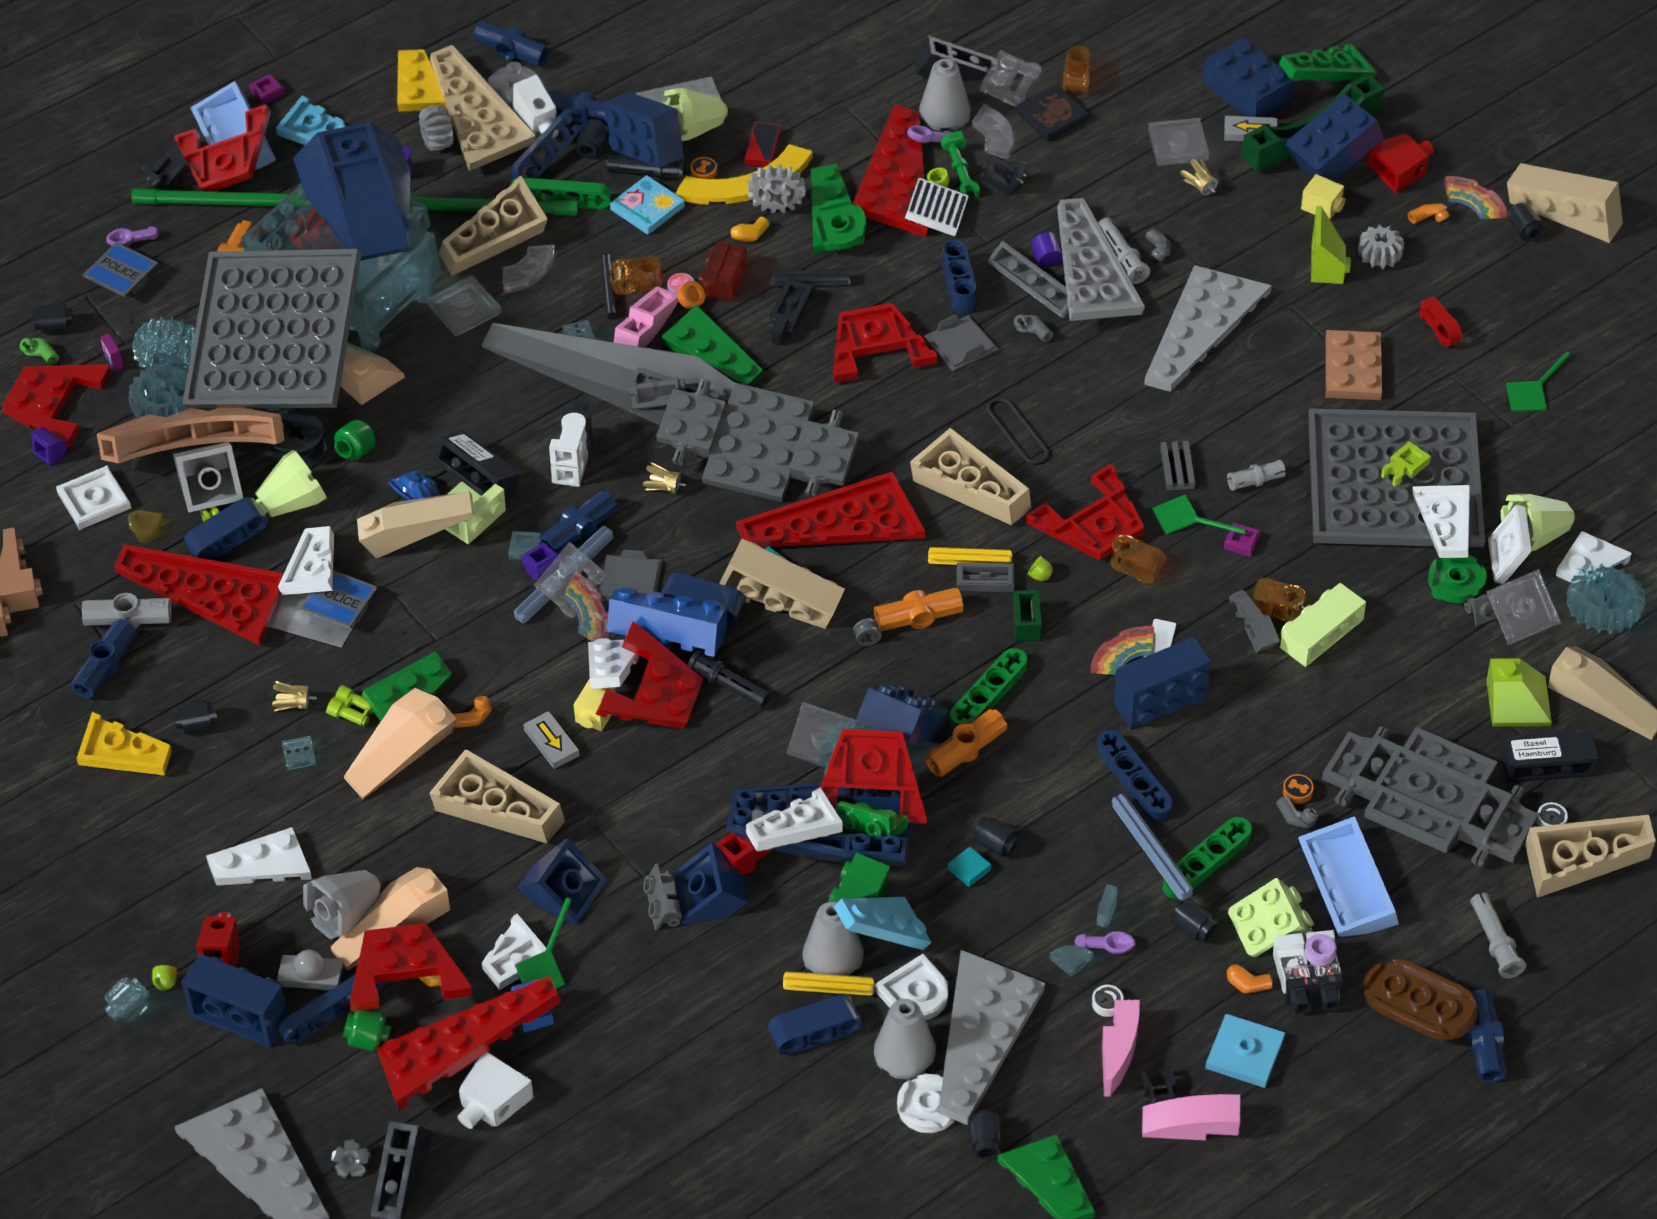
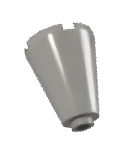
M942 59L934 63L919 107L921 121L927 127L941 131V128H949V131L963 127L970 118L971 107L959 67L956 62L949 59Z
M827 902L819 907L803 947L804 965L808 971L810 969L815 974L851 976L850 974L862 965L864 957L862 943L856 932L845 928L834 908L838 902Z
M900 999L895 1001L889 1009L874 1044V1057L880 1069L882 1070L883 1068L888 1071L890 1076L899 1079H911L924 1074L925 1070L930 1065L932 1066L935 1061L936 1045L919 1005L910 999Z

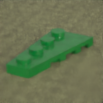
M1351 43L1345 44L1343 49L1338 46L1330 47L1327 52L1316 49L1313 50L1311 55L1306 52L1283 55L1279 63L1287 76L1296 81L1301 79L1315 81L1334 80L1337 82L1341 80L1355 81L1368 74L1375 78L1377 73Z
M837 164L811 169L812 220L820 212V207L829 201L844 199L848 200L849 204H852ZM837 221L834 227L843 228L846 224ZM813 230V254L828 251L818 242Z
M697 305L662 336V344L679 354L699 357L735 383L753 387L763 378V370Z

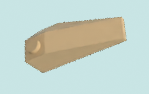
M470 492L393 502L357 519L359 541L376 559L475 516L472 494Z
M1577 646L1564 649L1552 666L1548 688L1652 740L1657 734V708L1603 659Z

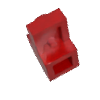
M733 833L728 834L715 843L733 868L741 875L754 871L755 862L773 850L757 851L751 841Z

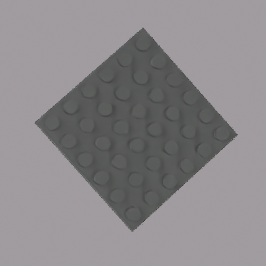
M358 249L209 252L182 405L186 408H337L362 253Z
M1309 409L1308 426L1313 543L1434 546L1413 495L1412 487L1469 485V547H1484L1485 533L1476 413ZM1409 441L1431 456L1429 465L1412 479L1405 474L1401 484L1398 486L1392 485L1395 475H1387L1384 479L1381 477L1382 468L1390 463L1391 456Z

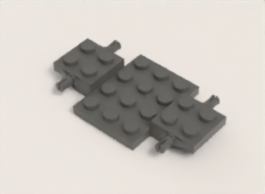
M700 379L696 393L672 390L656 435L657 442L669 444L676 448L672 463L675 465H683L686 453L708 458L702 476L704 484L783 502L791 478L808 482L805 495L808 497L810 495L812 497L817 496L820 483L844 485L859 440V433L839 427L844 415L841 411L838 410L837 413V410H832L829 424H820L810 421L815 407L814 401L738 383L734 384L727 406L726 401L707 396L711 382L707 379L706 381Z
M1378 727L1373 738L1361 737L1348 731L1322 775V780L1341 788L1335 797L1337 804L1341 802V806H1345L1352 794L1359 795L1370 800L1365 810V818L1444 853H1447L1458 834L1459 840L1477 848L1475 855L1471 859L1475 865L1478 862V866H1483L1488 854L1495 855L1511 863L1514 862L1527 839L1529 829L1535 826L1539 814L1519 803L1525 793L1523 787H1520L1518 791L1519 785H1515L1511 793H1508L1488 784L1496 770L1497 761L1418 727L1414 729L1404 747L1385 740L1390 734L1387 728L1383 731V727Z

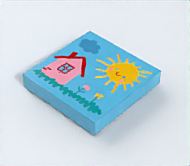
M647 175L610 203V210L648 235L685 207V202L682 198Z

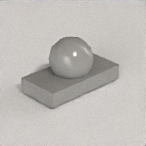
M304 950L297 956L283 955L277 982L283 987L332 990L340 985L344 962L341 959L322 958L314 950Z

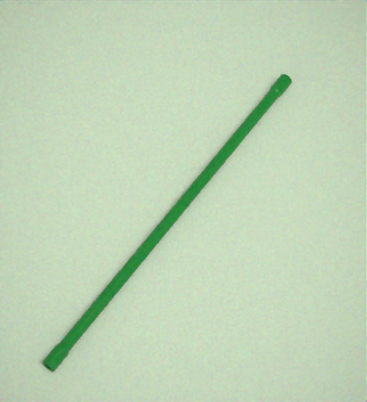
M132 189L133 204L313 207L305 194ZM410 197V210L478 212L494 199ZM536 200L544 214L578 216V200Z

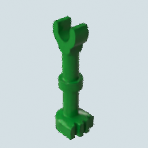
M961 131L944 135L940 140L943 151L951 155L953 171L958 174L961 182L960 193L966 195V192L971 191L975 194L976 198H979L980 187L970 179L967 171V161L962 158L960 152L963 151V148H966L964 135Z

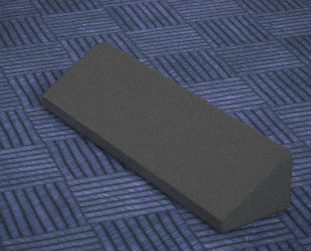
M1002 241L986 262L1062 319L1066 318L1069 315L1066 287Z

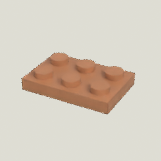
M1326 330V398L1381 400V332Z

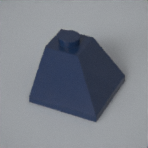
M568 838L536 862L517 888L537 908L557 917L560 915L565 899L570 897L571 903L564 920L577 924L608 879Z
M710 843L672 873L677 892L676 900L679 901L682 914V924L688 925L728 918L748 903L743 877L733 868L722 851L714 843Z

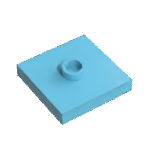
M1225 1014L1207 1059L1205 1069L1265 1088L1284 1041L1285 1033Z

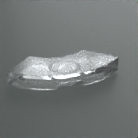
M983 104L972 121V127L979 130L985 136V152L1008 160L1013 149L1012 128L1002 114Z
M555 245L528 246L527 253L522 260L514 265L503 267L504 293L520 291L540 281L553 265Z

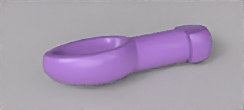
M911 126L907 131L910 138L921 143L929 141L940 142L944 135L951 133L948 131H932L924 126Z
M153 226L133 232L122 228L112 231L107 236L106 241L111 246L117 242L128 247L136 241L155 240L158 238L159 231Z
M1120 931L1111 932L1104 937L1080 934L1074 941L1076 947L1081 950H1085V948L1106 949L1112 954L1126 953L1135 946L1134 938Z

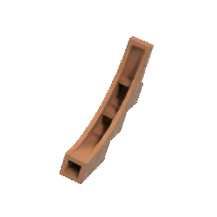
M190 408L169 417L148 414L97 433L101 460L122 463L159 451L219 442L279 444L285 441L281 415L253 410V408H216L211 411Z
M15 528L3 529V549L0 556V637L8 635L7 624L12 623L11 612L39 608L38 596L43 595L40 578L34 579L32 568L27 569L26 560H21L20 555H25L23 538L17 539Z

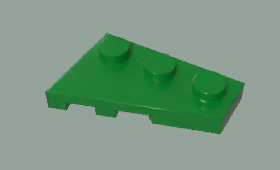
M433 652L364 689L362 697L370 705L379 720L382 721L391 706L414 688L435 696L450 680L452 673L438 654Z
M1057 1135L998 1155V1163L1004 1169L1008 1168L1017 1177V1181L1024 1188L1027 1187L1039 1199V1203L1055 1219L1094 1218L1095 1211Z

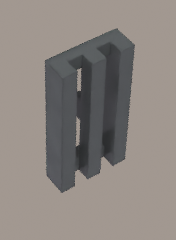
M1177 441L1169 446H1167L1166 442H1161L1160 450L1167 491L1195 489L1189 442L1183 441V445H1178ZM1168 453H1173L1177 483L1172 482ZM1179 453H1183L1188 483L1183 481Z
M957 563V589L959 591L1014 592V564ZM991 574H1008V575H991Z

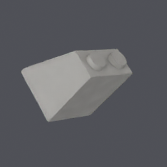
M229 442L173 454L188 512L237 502L243 498L234 455Z

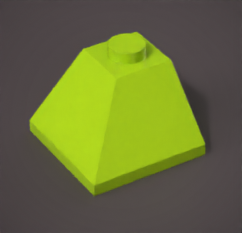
M1316 206L1312 238L1311 282L1343 284L1344 273H1350L1351 258L1346 257V245L1322 206Z
M1490 659L1487 688L1492 726H1551L1552 721L1546 677L1521 659Z

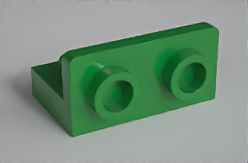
M841 801L837 804V814L843 822L842 830L846 832L871 836L897 837L908 827V816L895 813L892 810H884L858 802L850 804Z

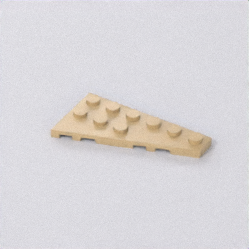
M453 45L431 53V64L469 172L535 142L536 135Z

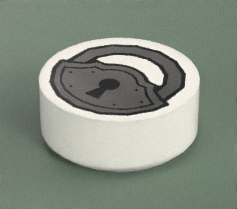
M1553 802L1545 803L1538 809L1537 824L1539 827L1566 824L1567 811L1560 804Z
M1100 986L1093 993L1092 1007L1099 1015L1111 1017L1114 1015L1115 1000H1123V994L1115 986Z

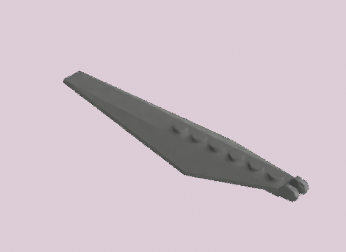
M492 323L481 345L487 350L658 425L661 424L667 406L632 410L629 386L634 385V382L641 384L672 380L675 377H678V379L685 378L686 392L696 393L700 379L705 381L707 379L711 382L707 396L726 401V406L735 382L697 356Z

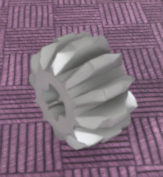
M430 106L427 109L421 110L419 124L425 146L430 151H438L450 147L453 143V131L447 110L443 106Z
M1379 224L1376 229L1369 227L1360 236L1358 245L1359 255L1362 256L1363 263L1370 262L1372 268L1376 265L1382 269L1386 265L1393 267L1402 257L1404 248L1403 238L1400 237L1399 231H1392L1390 226L1382 228Z

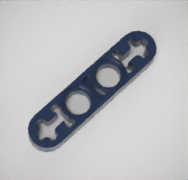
M568 108L564 110L513 164L511 169L513 180L520 176L522 177L524 172L522 167H529L525 172L527 176L522 178L537 179L583 130L587 123L585 112L581 108ZM571 115H576L574 120L576 124H570L573 120ZM555 130H559L562 134V141L559 144H556L553 140ZM539 147H542L546 153L545 159L542 162L536 157V151Z
M1106 730L1100 733L1097 740L1098 754L1145 815L1153 821L1168 819L1172 811L1171 797L1129 743L1115 730ZM1122 761H1129L1134 764V767L1127 770L1122 769L1118 764ZM1144 781L1150 785V788L1139 790L1134 785L1137 782Z
M355 975L294 1012L280 1023L278 1032L287 1044L299 1043L351 1010L350 999ZM387 982L375 983L377 993L385 987Z

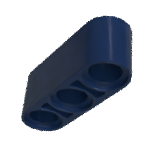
M959 240L947 241L943 245L942 269L951 306L959 314H968L976 308V283L967 248Z
M245 497L190 530L186 534L184 542L194 557L216 560L261 532L266 527L268 520L257 502L252 497Z
M681 573L670 574L661 591L664 597L687 596L692 598V601L716 600L720 602V605H727L726 625L728 626L736 623L746 602L743 592L736 588Z
M842 994L780 1014L771 1019L767 1027L779 1054L791 1055L851 1035L860 1029L862 1021L851 997Z

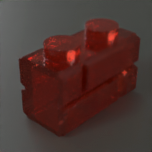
M718 241L713 251H708L705 262L706 270L701 269L698 277V283L704 289L705 298L715 300L718 298L720 301L726 302L734 300L748 264L747 248L745 246L735 244L731 246L730 243Z

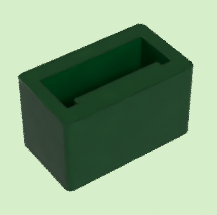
M1038 590L1013 592V621L1016 642L1041 640L1042 622Z

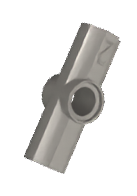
M121 593L113 600L82 601L83 625H112L114 621L119 619L128 621L134 628H137L140 624L170 623L172 620L171 599H137L131 593Z

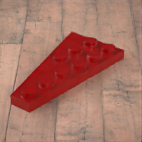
M894 104L853 205L856 206L857 204L861 207L866 218L926 237L927 226L905 218L918 179H924L921 142L913 140L907 134L911 126H920L919 112Z
M893 472L736 521V529L741 538L748 542H754L761 548L768 546L783 547L925 538V530Z
M125 544L115 563L116 573L165 598H170L171 601L259 646L282 594L278 585L284 573Z
M550 976L536 980L512 992H506L502 996L477 1004L470 1009L447 1016L443 1020L426 1027H420L411 1033L388 1040L386 1043L379 1045L377 1051L399 1111L408 1106L407 1100L420 1092L424 1095L432 1090L431 1084L442 1076H453L490 1051L488 1046L497 1039L501 1038L505 1041L513 1035L512 1029L521 1023H531L560 1004L561 1002Z

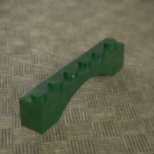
M1369 74L1349 83L1328 105L1302 121L1286 126L1263 125L1244 134L1242 158L1258 173L1290 157L1285 142L1342 94H1346L1371 116L1382 112L1385 89Z

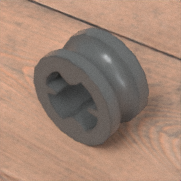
M863 619L853 627L856 641L859 645H873L882 637L879 624L875 619Z

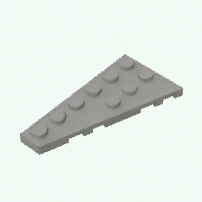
M1194 265L1145 376V385L1171 392L1190 373V369L1207 356V352L1213 346L1216 347L1240 324L1241 318L1248 311L1252 312L1257 307V303L1271 293V285Z

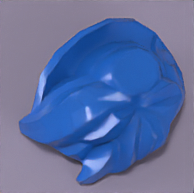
M408 472L388 482L394 491L406 500L440 496L433 479L421 472Z

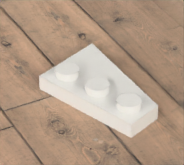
M1470 486L1412 487L1413 495L1439 558L1468 557Z
M330 526L305 528L278 585L282 595L332 591L334 533Z
M601 638L594 642H588L591 689L620 687L629 675L630 666L637 663L639 655L622 648L624 640L611 641L610 639Z
M819 788L812 792V797L804 801L800 798L792 801L791 807L782 812L774 810L747 823L746 834L755 849L760 851L842 832L843 822L822 789Z
M292 827L206 856L216 885L253 883L256 879L273 878V882L285 881V877L299 876L301 880L312 879L311 872Z

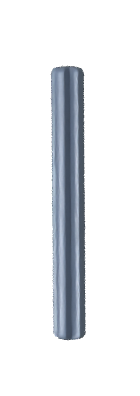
M602 526L514 610L515 619L521 623H526L571 580V577H574L613 539L612 530Z
M1124 794L1114 796L1112 807L1178 899L1184 901L1187 898H1191L1193 887L1127 796Z

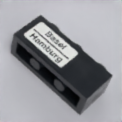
M464 430L440 437L433 459L440 466L480 496L485 494L494 484L504 489L505 499L514 496L521 475L519 471Z
M1573 730L1561 733L1545 732L1535 735L1503 737L1500 752L1507 783L1595 776L1598 763V755L1591 730Z

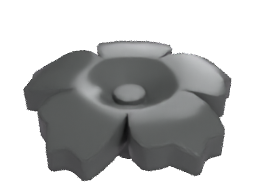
M351 1139L345 1141L344 1149L338 1147L337 1150L332 1151L331 1159L335 1162H341L335 1166L337 1175L345 1178L350 1172L352 1177H362L366 1172L363 1164L368 1163V1158L371 1155L368 1148L359 1150L360 1144Z

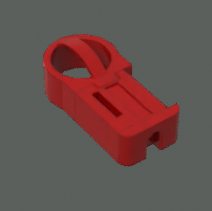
M1434 296L1421 301L1420 317L1421 319L1424 318L1435 331V335L1442 345L1449 347L1461 342L1462 333L1459 324Z

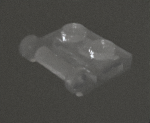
M1000 50L979 90L1016 107V105L1026 100L1025 95L1033 80L1039 77L1042 69L1037 63H1027ZM1017 74L1024 75L1017 90H1009Z
M569 542L535 582L534 586L557 604L564 615L573 618L577 613L573 606L563 598L571 577L576 579L582 571H585L588 574V578L583 585L591 592L597 584H601L605 580L606 574Z

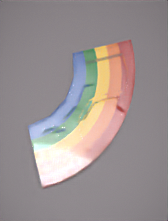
M1445 177V187L1449 202H1457L1469 206L1477 213L1479 219L1506 218V207L1493 190L1488 191L1477 185V181L1471 179Z
M575 572L571 577L563 598L573 606L578 615V633L592 642L601 638L608 639V613L605 612L600 601L601 596L586 578Z
M1154 626L1130 628L1119 632L1120 635L1109 642L1105 641L1093 657L1091 673L1116 675V669L1124 666L1131 659L1151 655Z

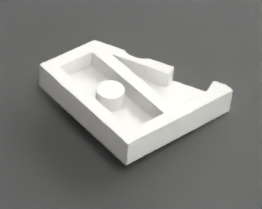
M1581 532L1557 568L1556 576L1583 587L1593 582L1595 578L1610 573L1612 567L1620 563L1623 565L1629 563L1632 553L1585 532Z
M516 914L512 917L511 925L506 933L500 935L495 943V948L483 960V970L498 989L501 990L520 978L514 964L546 951V947L521 917Z

